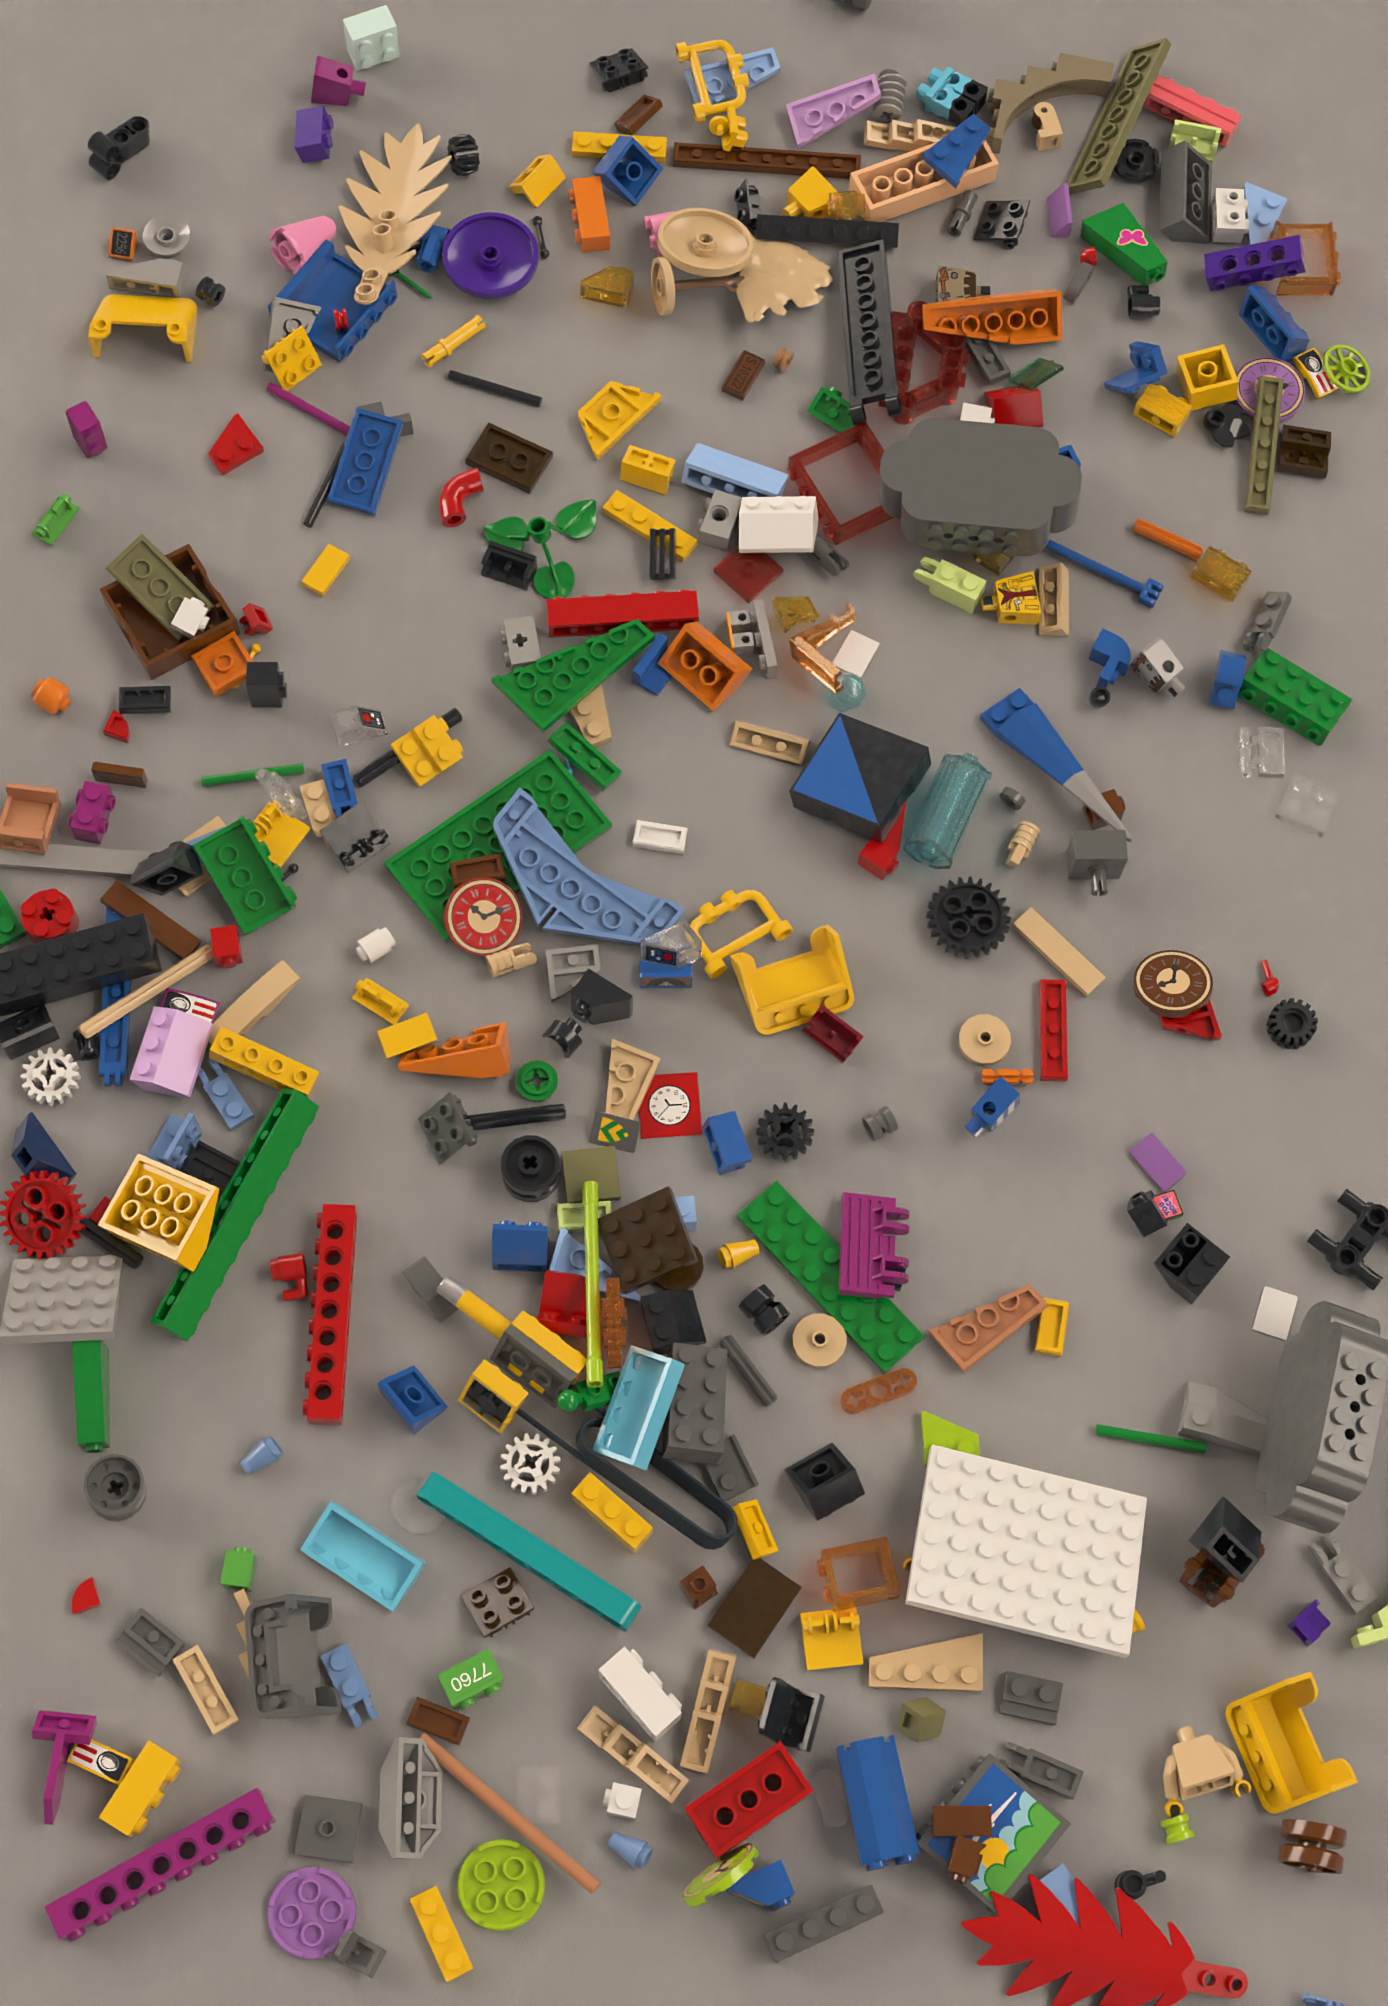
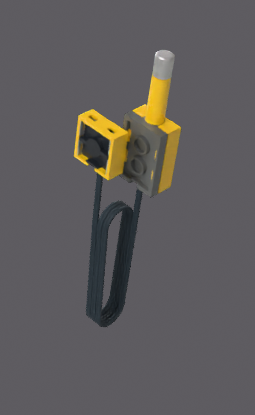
M450 1275L446 1276L438 1286L437 1292L499 1340L489 1359L555 1409L558 1406L557 1398L559 1394L564 1390H571L586 1366L587 1359L582 1353L573 1349L561 1340L556 1333L548 1330L535 1317L530 1316L525 1311H522L513 1322L509 1321ZM485 1359L472 1373L457 1400L500 1434L518 1414L585 1465L705 1549L714 1550L723 1547L735 1533L737 1516L731 1506L673 1461L663 1459L662 1453L654 1448L649 1464L719 1516L725 1524L726 1535L716 1536L706 1532L591 1450L584 1440V1430L591 1427L601 1428L604 1418L594 1417L583 1423L576 1435L578 1452L519 1407L523 1404L528 1392L519 1383L512 1381L503 1374L497 1366L490 1364ZM602 1407L594 1409L605 1417L607 1412Z

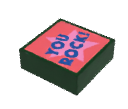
M1175 1190L1154 1196V1201L1167 1221L1184 1215Z

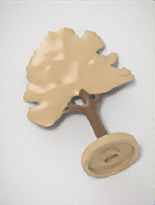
M752 235V256L749 263L742 270L738 271L740 273L738 277L726 278V276L674 281L669 260L665 257H656L653 259L651 267V288L654 304L660 316H668L673 313L675 291L711 287L726 288L728 291L737 293V299L745 313L744 318L752 323L755 320L759 322L765 316L762 314L768 308H771L773 313L784 316L787 311L783 306L790 299L800 308L818 304L824 297L817 294L815 290L820 287H827L833 281L832 276L828 272L831 267L808 254L807 250H802L799 246L790 244L788 241H766L765 239H756V236ZM731 285H738V287L734 288Z

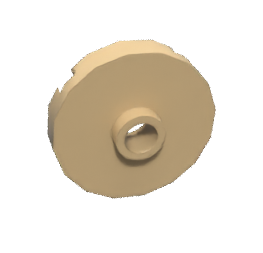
M979 1014L969 1018L962 1025L958 1036L961 1053L967 1060L976 1065L992 1066L1001 1062L1007 1055L1011 1044L1010 1031L1006 1024L998 1017L989 1014ZM985 1035L989 1037V1041L984 1042L980 1037Z
M824 1313L811 1314L803 1318L796 1325L792 1336V1346L797 1358L813 1368H827L836 1364L843 1356L847 1345L844 1328L834 1317ZM822 1336L825 1342L818 1344L815 1341V1337Z

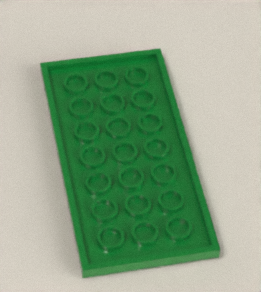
M551 749L384 862L386 869L445 943L451 939L445 928L444 911L449 897L455 890L450 862L501 853L506 880L500 882L507 885L515 895L521 891L493 830L495 817L519 787L533 798L538 805V809L573 854L612 828V823Z

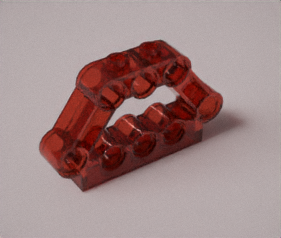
M924 301L912 302L907 309V313L892 312L898 381H902L898 382L901 406L908 407V409L902 408V414L893 416V419L902 425L913 422L915 417L941 405L953 404L957 400L959 387L964 388L966 373H962V368L967 367L969 353L965 352L966 338L964 335L924 330L922 305L927 304ZM917 335H919L941 355L938 378L908 392ZM885 400L879 401L878 406L886 407Z

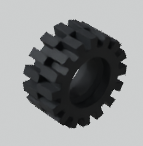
M1290 998L1288 1002L1284 999L1280 1004H1277L1270 1013L1266 1025L1269 1026L1267 1029L1268 1034H1273L1271 1040L1274 1042L1277 1039L1279 1041L1277 1045L1280 1047L1286 1044L1285 1049H1291L1292 1046H1294V1049L1300 1048L1301 1045L1305 1046L1317 1030L1318 1018H1314L1315 1010H1309L1311 1005L1308 1003L1305 1006L1302 1005L1303 1000L1301 999L1294 1002V998ZM1288 1015L1297 1017L1302 1024L1301 1030L1298 1032L1288 1031L1283 1026V1018Z

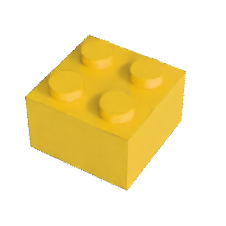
M1224 344L1177 356L1176 375L1185 399L1193 406L1191 411L1237 400L1238 379Z

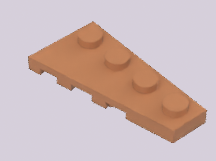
M1028 1284L998 1298L997 1301L985 1306L984 1304L967 1315L958 1316L943 1326H936L930 1329L929 1334L959 1369L966 1373L1048 1307V1303L1031 1284Z

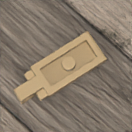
M324 779L299 786L314 835L317 838L322 837L320 830L336 819ZM324 838L327 850L331 849V847Z

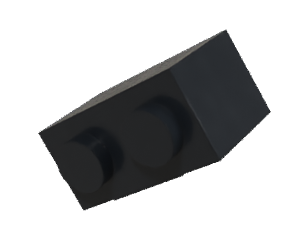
M247 662L246 687L252 708H282L283 698H287V683H285L284 671H280L278 662Z

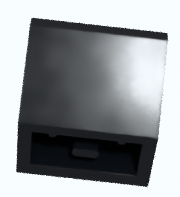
M1186 1223L1154 1262V1265L1169 1287L1192 1305L1226 1264L1230 1256L1189 1223Z
M1222 1496L1188 1541L1224 1575L1243 1583L1259 1562L1262 1532L1230 1501Z

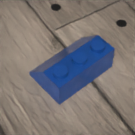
M1254 285L1248 287L1239 316L1274 358L1289 363L1293 360V357L1305 352L1310 341L1307 333L1300 329L1293 320L1292 315L1284 310L1276 296L1272 295L1264 287Z

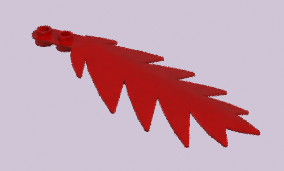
M1029 1874L1028 1878L1040 1921L1012 1899L991 1891L990 1895L998 1916L979 1917L961 1922V1926L974 1936L992 1945L977 1960V1965L1003 1966L1032 1959L1006 1991L1007 1996L1030 1991L1069 1973L1050 2006H1071L1100 1991L1110 1983L1111 1985L1098 2006H1140L1160 1995L1161 1997L1154 2006H1174L1186 1997L1189 1991L1236 1999L1246 1992L1248 1986L1247 1976L1238 1968L1195 1961L1191 1946L1171 1921L1167 1923L1171 1939L1170 1944L1166 1936L1145 1911L1119 1887L1115 1891L1121 1934L1111 1917L1080 1879L1074 1878L1079 1918L1078 1925L1070 1912L1050 1889L1033 1874ZM1211 1974L1210 1981L1206 1984L1205 1978ZM1237 1979V1984L1232 1989V1982Z

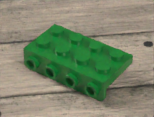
M1269 648L1261 654L1243 678L1242 686L1238 693V697L1319 746L1324 743L1353 700Z
M242 815L237 821L193 844V848L244 935L247 936L295 909L296 904L294 901L297 900V896L291 886L285 887L281 878L284 877V874L278 864L272 865L268 856L271 855V852L264 841L259 843L255 836L258 830L251 819L246 820Z

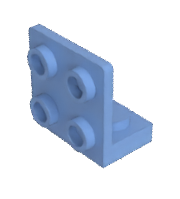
M189 1112L186 1118L182 1119L171 1114L147 1157L173 1169L181 1170L189 1157L187 1154L191 1147H196L202 1136L201 1128L195 1115Z

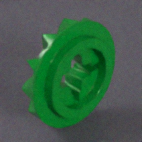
M530 1061L524 1064L517 1072L516 1087L520 1095L528 1101L541 1102L544 1099L551 1098L552 1094L557 1090V1073L550 1064L544 1061ZM534 1072H537L540 1080L545 1081L540 1084L538 1091L534 1084L529 1083L534 1080Z

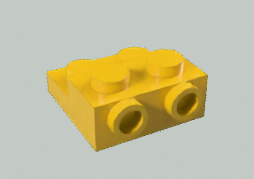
M435 715L390 745L418 787H421L463 758L461 754L464 751L463 747L457 739L451 740L447 734L449 730L448 725L443 718L437 719Z

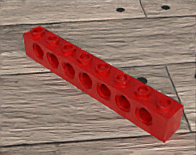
M323 1204L322 1212L317 1214V1229H321L320 1239L316 1238L315 1255H319L318 1265L313 1266V1281H317L316 1291L311 1293V1308H315L314 1318L309 1319V1335H313L312 1345L307 1346V1361L311 1362L310 1372H305L304 1381L305 1389H309L308 1399H303L302 1414L307 1416L309 1424L343 1425L358 1216L356 1205ZM335 1229L343 1231V1234L338 1239H331L329 1237L330 1232ZM334 1255L341 1257L337 1265L327 1264L329 1257ZM330 1282H337L339 1284L338 1289L334 1292H327L325 1286ZM329 1308L337 1310L333 1318L326 1319L323 1317L325 1310ZM326 1335L335 1337L334 1342L329 1346L321 1344L322 1338ZM331 1362L333 1368L329 1372L322 1373L319 1371V1366L322 1363ZM322 1389H329L331 1391L330 1397L326 1400L317 1399V1393Z

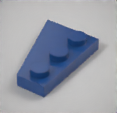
M973 114L924 152L923 160L956 189L961 177L969 168L970 162L977 155L988 137L990 128Z

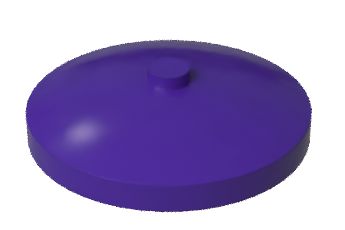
M479 213L463 219L450 230L443 244V265L450 281L464 293L482 299H498L520 291L531 281L538 266V246L533 233L518 219L502 213Z

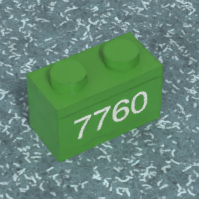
M489 1648L437 1675L453 1709L459 1707L460 1710L476 1703L475 1698L483 1694L486 1697L496 1694L502 1690L500 1685L505 1683Z

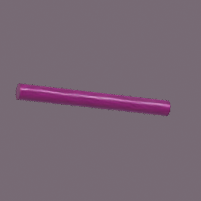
M270 382L266 391L348 436L350 426L274 383Z

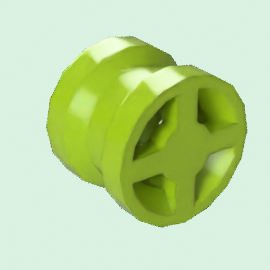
M1188 1813L1160 1822L1161 1827L1167 1833V1845L1195 1837L1194 1831L1188 1825Z

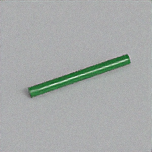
M303 763L204 776L201 777L202 787L303 774L305 772Z
M1100 1424L1096 1425L1095 1435L1204 1454L1207 1447L1205 1442Z

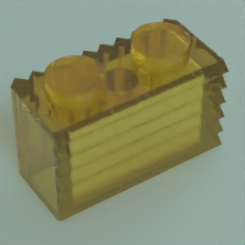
M1209 546L1194 567L1191 578L1234 602L1247 583L1252 571L1248 569L1245 563L1230 559L1223 550L1213 549L1212 546Z

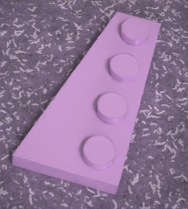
M875 73L786 104L798 148L804 147L882 99Z

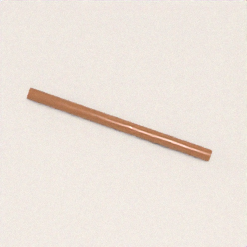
M423 1733L419 1737L426 1741L427 1748L444 1769L590 1894L597 1890L601 1884L599 1880L428 1734Z

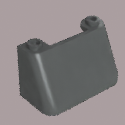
M285 1594L256 1601L248 1606L245 1612V1630L251 1706L256 1717L261 1719L330 1716L342 1713L339 1692L334 1687H321L316 1630L326 1628L332 1620L331 1598Z

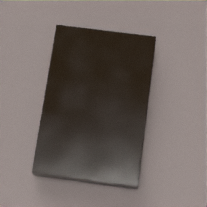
M488 422L465 459V463L531 494L553 458V452Z
M761 1558L752 1559L709 1622L708 1627L755 1659L802 1587Z

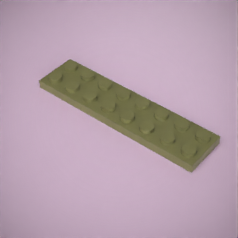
M1167 38L1130 48L1068 179L1067 185L1069 186L1070 195L1102 188L1108 183L1121 151L1126 145L1128 136L1134 128L1136 119L1142 111L1143 104L1151 91L1150 89L1171 47V43Z

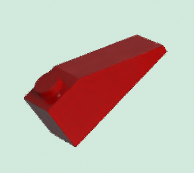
M907 801L884 842L881 843L870 839L859 853L857 864L881 880L887 874L892 875L900 863L897 860Z

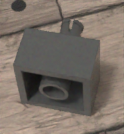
M1074 830L1067 848L1068 879H1091V895L1097 896V891H1099V896L1106 895L1108 893L1106 879H1120L1128 860L1126 830Z

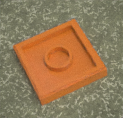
M235 631L191 655L193 662L215 697L246 681L247 662H254Z

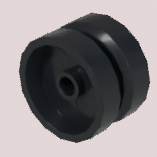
M525 1135L514 1139L506 1146L501 1156L502 1180L506 1190L514 1198L524 1202H538L548 1198L556 1190L560 1182V1158L556 1148L548 1140L536 1135Z

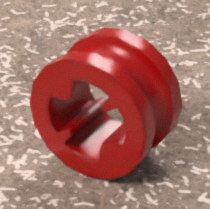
M343 308L342 311L334 309L336 331H340L341 328L349 330L346 308Z

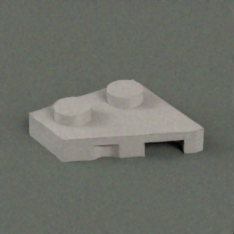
M598 944L546 950L551 1001H555L573 990L588 968L597 974L601 971Z

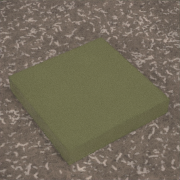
M615 1146L562 1151L567 1203L582 1202V1183L586 1181L598 1183L599 1201L621 1199Z

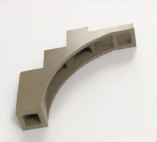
M1060 53L1058 62L1053 61L1051 70L1028 66L1027 74L1021 76L1020 84L997 79L995 89L990 88L987 102L991 103L990 113H994L992 123H996L995 128L991 127L988 142H992V152L1000 154L1003 136L1009 126L1021 114L1040 102L1073 94H1091L1107 97L1114 63Z

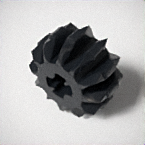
M459 134L450 138L447 146V156H452V160L449 162L451 170L457 176H467L477 172L478 165L480 164V154L478 153L476 140L470 134Z

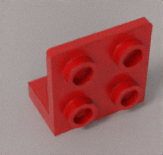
M546 1270L537 1317L540 1324L553 1333L587 1338L585 1276Z

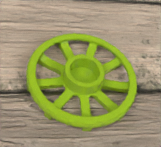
M1343 344L1333 345L1323 354L1322 370H1325L1328 378L1331 380L1329 383L1344 390L1346 394L1364 390L1370 381V369L1364 357L1354 348ZM1341 348L1349 350L1347 357L1343 358ZM1334 349L1339 361L1331 355V351ZM1354 354L1362 361L1361 363L1357 364L1352 359ZM1328 359H1329L1331 362H1333L1336 366H1331V365H1329V364H1328ZM1365 367L1366 375L1358 373V368ZM1331 371H1337L1338 374L1334 377ZM1340 377H1343L1344 384L1338 381ZM1354 377L1365 381L1364 384L1360 385ZM1349 380L1354 385V387H1349Z

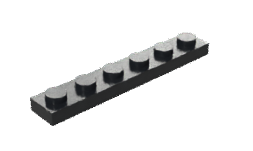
M757 214L756 239L862 245L884 239L886 247L897 248L899 223Z

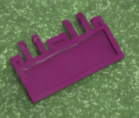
M843 1192L841 1196L839 1294L880 1299L881 1297L894 1298L895 1285L883 1283L899 1285L909 1282L908 1274L885 1270V1268L905 1269L909 1267L908 1258L895 1256V1236L884 1235L903 1236L909 1233L908 1225L886 1221V1219L906 1220L910 1218L909 1210L896 1207V1198Z

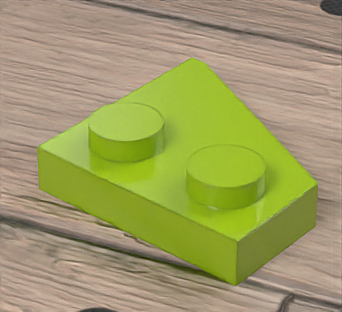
M926 1411L921 1412L924 1466H927L929 1450L932 1445L980 1456L978 1434Z

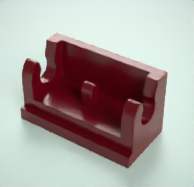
M823 1005L818 1008L801 1031L842 1063L851 1055L854 1048L864 1037Z

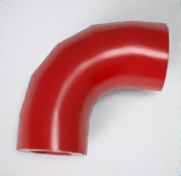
M478 468L453 476L443 486L438 502L439 514L444 526L455 527L462 524L466 520L463 508L464 500L470 495L484 492Z

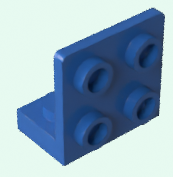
M1140 341L1129 344L1131 351L1130 359L1135 368L1104 382L1105 388L1131 394L1137 392L1140 389L1139 387L1144 384H1152L1159 381L1160 376L1168 373L1160 346Z

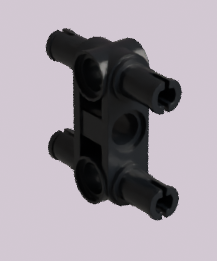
M1346 1189L1337 1202L1356 1215V1222L1341 1242L1335 1243L1317 1228L1307 1242L1326 1255L1325 1259L1330 1263L1335 1273L1351 1278L1354 1276L1374 1291L1383 1277L1365 1265L1363 1258L1379 1237L1385 1236L1388 1238V1209L1381 1204H1374L1369 1201L1366 1203L1349 1189ZM1370 1215H1376L1380 1220V1224L1372 1222ZM1339 1255L1347 1256L1350 1264L1342 1263Z

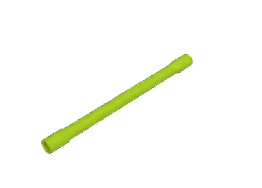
M586 1181L582 1183L587 1321L586 1381L588 1387L597 1388L603 1386L597 1212L599 1198L598 1183Z

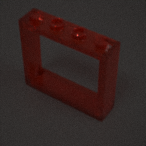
M867 423L856 425L789 457L787 471L790 474V480L795 481L798 485L800 496H816L818 518L823 525L824 534L828 535L835 545L841 544L894 518L888 515L881 506H878L840 525L804 468L817 460L858 442L880 476L881 458L885 450Z

